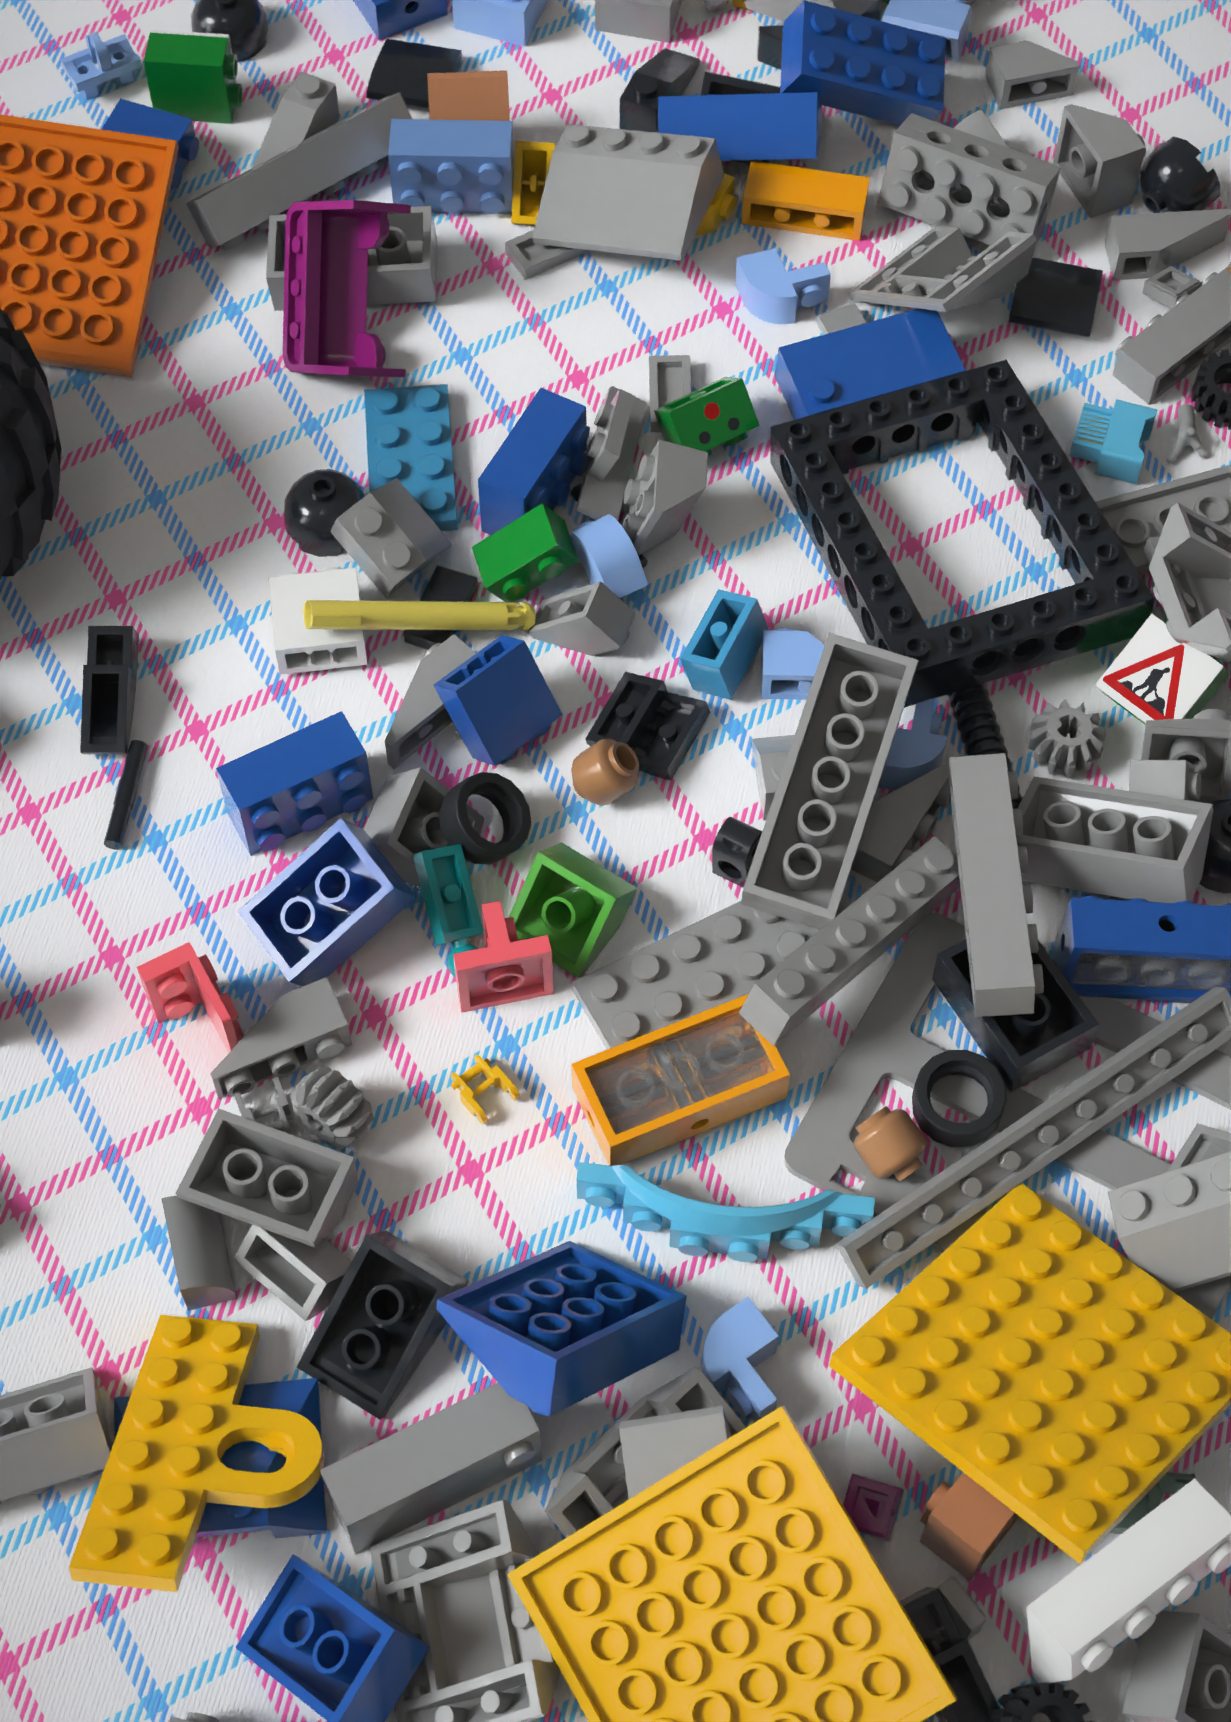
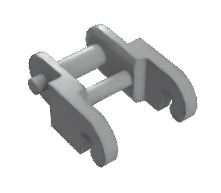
M278 1076L272 1078L278 1097L275 1098V1105L253 1112L251 1108L245 1107L240 1091L234 1092L241 1117L256 1122L255 1119L278 1111L281 1120L266 1126L280 1131L285 1129L286 1133L292 1134L289 1126L293 1125L294 1121L292 1117L286 1118V1115L291 1114Z

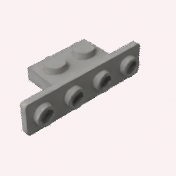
M611 386L606 392L605 400L599 408L594 421L597 430L591 438L586 451L589 460L576 505L578 512L595 520L608 514L612 515L617 521L619 519L624 492L628 483L647 403L644 400L614 386Z

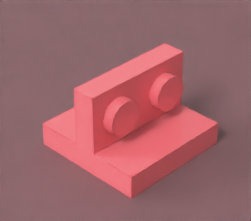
M501 901L482 904L485 948L453 954L461 1012L554 994L552 950L548 935L518 941L513 917L504 918Z

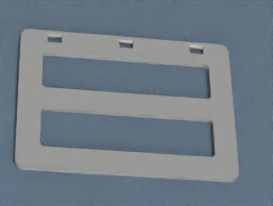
M930 913L914 927L785 1150L784 1163L787 1170L805 1182L823 1191L830 1190L842 1194L875 1198L873 1217H876L927 1182V1180L913 1173L900 1182L894 1174L885 1179L876 1178L855 1150L854 1143L850 1140L849 1135L882 1079L893 1078L914 1089L920 1069L933 1056L945 1052V1050L913 1035L911 1032L913 1023L936 985L932 977L937 954L966 939L964 925L938 913ZM1071 979V983H1080L1074 979ZM1079 996L1099 1023L1093 1042L1115 1053H1118L1162 1023L1113 998ZM1216 1049L1171 1080L1231 1110V1056ZM947 1075L940 1078L933 1085L930 1093V1098L973 1120H978L984 1114L988 1104L987 1093L984 1087L975 1079L964 1075ZM1006 1086L1007 1101L995 1131L1000 1133L1046 1101L1020 1088L1010 1092ZM1101 1129L1054 1160L1111 1190L1165 1173L1171 1166V1164ZM840 1169L864 1181L860 1194L834 1181ZM982 1209L931 1244L930 1247L943 1253L987 1211ZM1231 1276L1175 1292V1294L1210 1319H1213L1231 1282Z

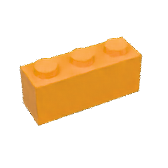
M751 161L743 195L741 224L860 241L867 206L870 177Z

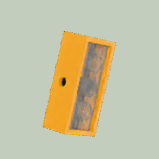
M749 994L571 1064L572 1089L609 1166L626 1164L787 1098L790 1073L776 1046H772L739 1014Z

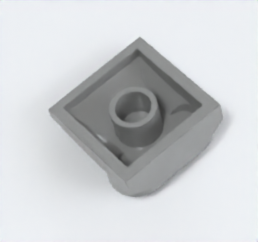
M1206 709L1196 714L1193 719L1146 720L1141 760H1187L1195 765L1194 772H1200L1201 796L1199 800L1193 801L1210 803L1216 800L1230 799L1231 714L1221 709Z

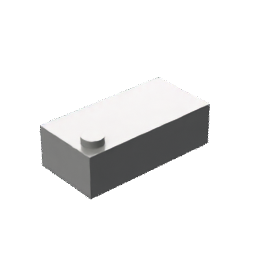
M432 206L411 207V214H388L387 218L390 225L388 237L379 248L368 249L367 305L435 302L437 293V235ZM287 214L269 215L266 280L274 311L284 310L285 226Z
M496 1383L321 1469L320 1472L330 1501L355 1554L541 1462L540 1430L528 1406L510 1397L500 1384Z

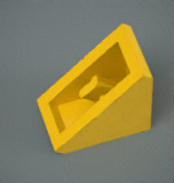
M515 141L511 223L535 225L556 143Z

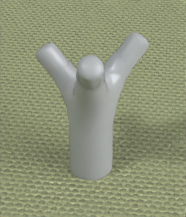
M1183 404L1177 409L1179 424L1177 440L1173 451L1166 459L1170 464H1174L1187 446L1193 447L1201 458H1205L1208 455L1197 434L1194 407L1190 404Z

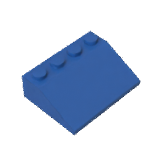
M568 1241L437 1299L436 1309L510 1397L528 1405L535 1413L551 1417L678 1351L687 1296L572 1241Z

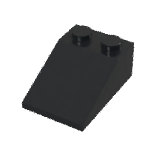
M388 1231L367 1234L304 1351L297 1368L313 1378H318L320 1383L379 1420L383 1419L447 1324V1321L436 1309L437 1299L466 1287L469 1280Z

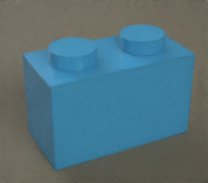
M718 589L680 658L693 690L732 700L762 644L763 630H769L758 599Z

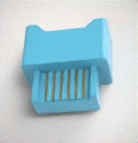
M1116 399L1113 410L1084 403L1069 456L1098 463L1095 474L1137 484L1145 456L1139 447V443L1149 440L1158 409Z

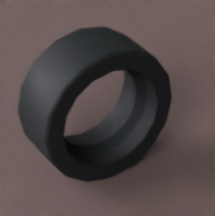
M480 772L466 778L446 794L439 811L440 827L449 846L461 844L465 860L473 864L490 865L514 853L528 839L531 828L530 807L523 793L511 780L497 773ZM473 794L480 795L488 799L498 809L504 828V834L500 842L492 843L482 838L473 829L467 815L466 804L469 796Z
M948 1050L933 1056L920 1069L912 1094L913 1115L920 1129L933 1141L949 1147H970L985 1141L997 1129L1007 1101L1006 1083L998 1068L985 1056L969 1050ZM947 1075H964L975 1079L984 1087L987 1093L988 1104L984 1114L978 1120L970 1123H955L942 1118L934 1111L931 1105L930 1093L933 1085L940 1078Z

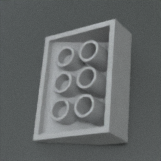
M568 124L552 153L532 236L534 244L682 261L724 178L716 138Z

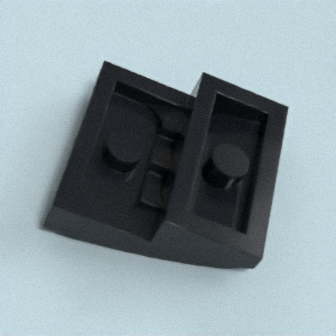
M387 38L372 70L366 98L381 100L387 96L400 93L406 105L429 108L427 73L457 72L461 66L462 50Z
M1032 257L1028 275L1016 283L1008 322L1090 337L1103 270Z
M625 672L585 740L589 746H592L601 739L608 738L623 742L635 752L639 761V771L671 781L708 718L710 710L706 701L668 692L662 680Z

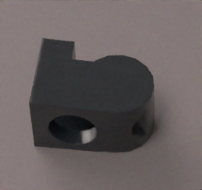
M734 817L727 818L719 829L713 843L712 873L744 888L762 831ZM727 863H731L736 868H738L739 871L732 869L727 865Z

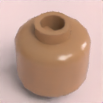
M610 738L601 739L581 752L573 760L571 768L575 791L582 798L599 806L609 805L631 791L637 784L639 775V761L632 748L623 742Z
M885 1106L855 1128L859 1135L854 1140V1148L876 1178L885 1179L894 1174L900 1182L923 1165L918 1156L925 1151L927 1141L905 1110L895 1109L891 1111L888 1106Z

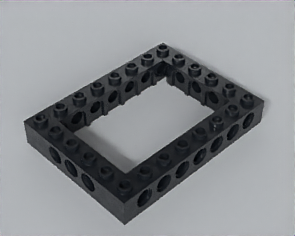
M1007 360L771 426L770 463L866 643L918 660L904 708L1131 639L1152 614L1155 600L1153 594ZM978 422L989 439V449L991 452L996 451L1006 468L1005 475L1007 479H1013L1023 496L1025 509H1031L1041 526L1043 539H1049L1060 557L1059 565L1061 569H1067L1075 585L928 629L847 483L844 474L849 473V469L877 461L882 464L888 462V458L918 450L919 453L927 451L929 446L957 439V441L967 439L975 433L976 423Z

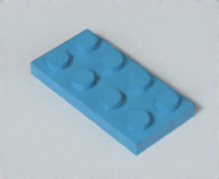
M447 384L364 390L369 493L397 478L441 531L458 530Z

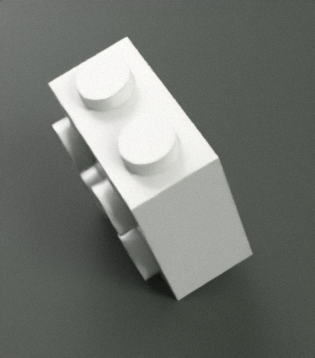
M335 567L326 571L309 573L290 572L282 576L268 577L274 648L280 675L368 665L364 630L307 629L303 615V606L307 600H360L356 567L344 569Z

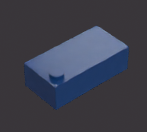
M914 309L779 347L774 377L793 420L966 370L938 311Z

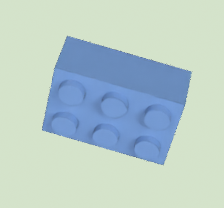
M391 119L388 160L394 204L411 205V207L432 206V212L512 214L514 176L512 121Z

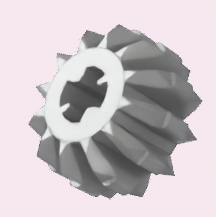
M1064 699L1060 703L1059 709L1047 703L1046 707L1042 710V714H1036L1032 719L1031 733H1029L1027 741L1028 749L1035 751L1033 756L1035 764L1049 763L1047 768L1049 775L1056 771L1057 768L1063 769L1067 778L1073 775L1075 768L1086 774L1091 768L1092 762H1097L1102 756L1104 750L1102 746L1106 738L1105 728L1098 726L1100 722L1098 713L1085 714L1084 702L1077 706V708H1071L1067 700Z
M320 1066L309 1075H305L290 1095L293 1111L300 1116L301 1123L306 1125L312 1134L319 1136L325 1144H332L336 1148L343 1149L345 1146H349L352 1142L358 1140L368 1130L369 1124L374 1120L371 1103L363 1097V1091L357 1089L353 1085L352 1080L344 1078L340 1071L331 1070L326 1066Z

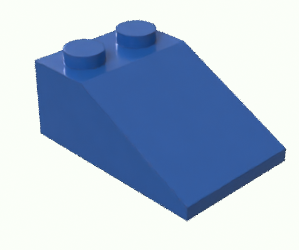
M293 1554L235 1648L327 1722H385L430 1646L398 1622Z

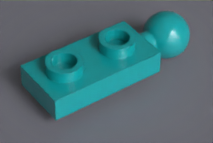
M461 844L422 851L412 855L436 946L446 943L452 944L453 950L448 956L447 965L450 973L455 978L453 954L479 949L471 944L470 938L484 934Z

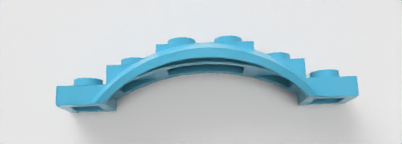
M579 1162L576 1179L577 1199H584L588 1204L596 1207H611L614 1203L623 1204V1223L632 1224L634 1228L647 1232L658 1231L661 1228H670L669 1247L678 1248L681 1253L690 1256H704L708 1252L728 1254L729 1258L739 1262H754L758 1258L767 1259L770 1241L780 1242L781 1246L794 1250L806 1249L809 1246L818 1247L822 1229H831L833 1234L846 1237L873 1219L875 1198L842 1194L830 1190H825L812 1197L787 1204L764 1207H735L705 1203L674 1194L654 1185L635 1173L630 1167L623 1165L609 1166Z

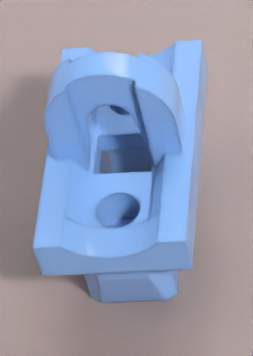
M97 31L86 35L87 49L60 59L62 68L77 92H80L86 100L98 96L101 91L100 84L111 79L116 85L121 86L135 81V70L142 68L141 59L132 49L125 34L102 42Z

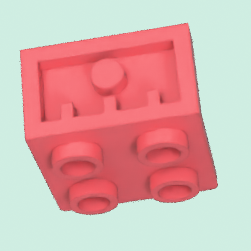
M190 942L137 967L150 1008L158 1023L169 1018L177 1019L183 1017L195 1005L202 1003L228 1052L244 1037L237 1021L239 1018L237 1010L228 993H221L216 983L218 977L206 954L198 957Z

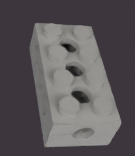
M911 113L894 132L877 204L936 226L960 228L963 236L988 245H992L1007 232L1034 233L1038 242L1043 232L1061 166Z

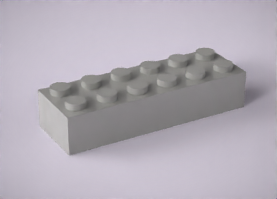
M828 634L742 891V905L817 929L823 928L837 916L918 664L917 659L836 634Z

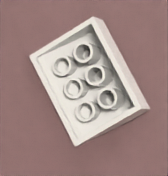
M1195 1478L1027 1606L1032 1677L1037 1683L1073 1680L1085 1669L1088 1672L1099 1669L1111 1657L1113 1648L1128 1636L1131 1639H1135L1144 1634L1154 1623L1155 1615L1170 1603L1173 1606L1184 1603L1195 1592L1198 1582L1213 1571L1215 1574H1219L1231 1566V1515Z

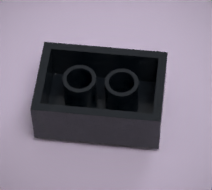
M965 939L937 954L932 980L986 1058L998 1068L1010 1092L1091 1049L1099 1023L1039 940L1038 953H1031L1032 964L1042 965L1044 991L1042 994H1035L1034 1013L975 1017L967 942Z

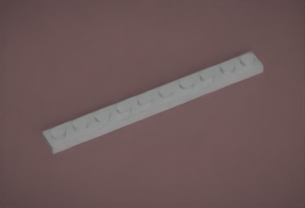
M1215 986L837 1242L836 1245L856 1284L864 1289L869 1288L1231 1039V997L1227 988Z

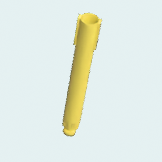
M307 600L303 606L306 628L324 630L503 631L519 628L522 631H526L534 626L536 618L534 607L527 602H521L520 606H518V603Z

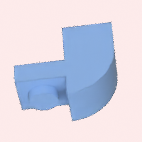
M772 248L737 257L735 285L744 305L754 316L773 324L795 323L796 309L813 307L828 301L831 274L825 262L786 272L777 249Z
M608 514L595 521L584 522L572 530L570 536L579 562L583 563L590 584L601 581L619 598L649 585L631 539L612 515Z
M935 698L916 703L911 730L897 728L878 788L897 790L942 765L948 736L939 735L942 714L933 713Z
M746 1297L718 1317L710 1327L703 1347L702 1372L718 1392L729 1387L730 1390L727 1391V1395L737 1412L744 1418L750 1415L757 1422L776 1410L777 1398L754 1368L776 1353L779 1335L750 1298Z

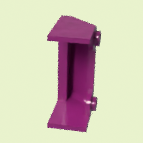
M360 200L295 202L290 206L285 226L283 360L290 372L406 378V369L383 368L386 358L385 348L377 335L366 333L368 249L379 248L388 237L390 225L387 215L411 214V205Z

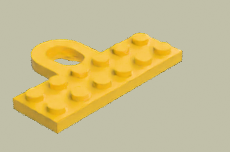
M160 1314L68 1567L73 1581L178 1592L207 1502L254 1508H275L300 1499L315 1486L321 1476L320 1470L324 1467L322 1441L316 1427L307 1418L292 1411L238 1405L260 1339L258 1324ZM242 1441L262 1443L270 1451L281 1453L286 1457L285 1465L273 1473L238 1471L227 1468L220 1461L227 1449Z

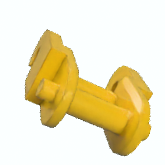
M476 1055L474 1056L476 1063L474 1066L460 1076L452 1072L450 1077L453 1081L451 1087L454 1090L457 1088L460 1090L461 1103L473 1116L477 1115L478 1121L483 1125L488 1121V1118L476 1102V1097L491 1085L495 1088L501 1087L505 1093L509 1091V1095L514 1101L520 1098V1093L497 1065L491 1069L489 1066L491 1062L488 1058L483 1059L481 1056ZM482 1072L487 1080L472 1091L466 1083Z

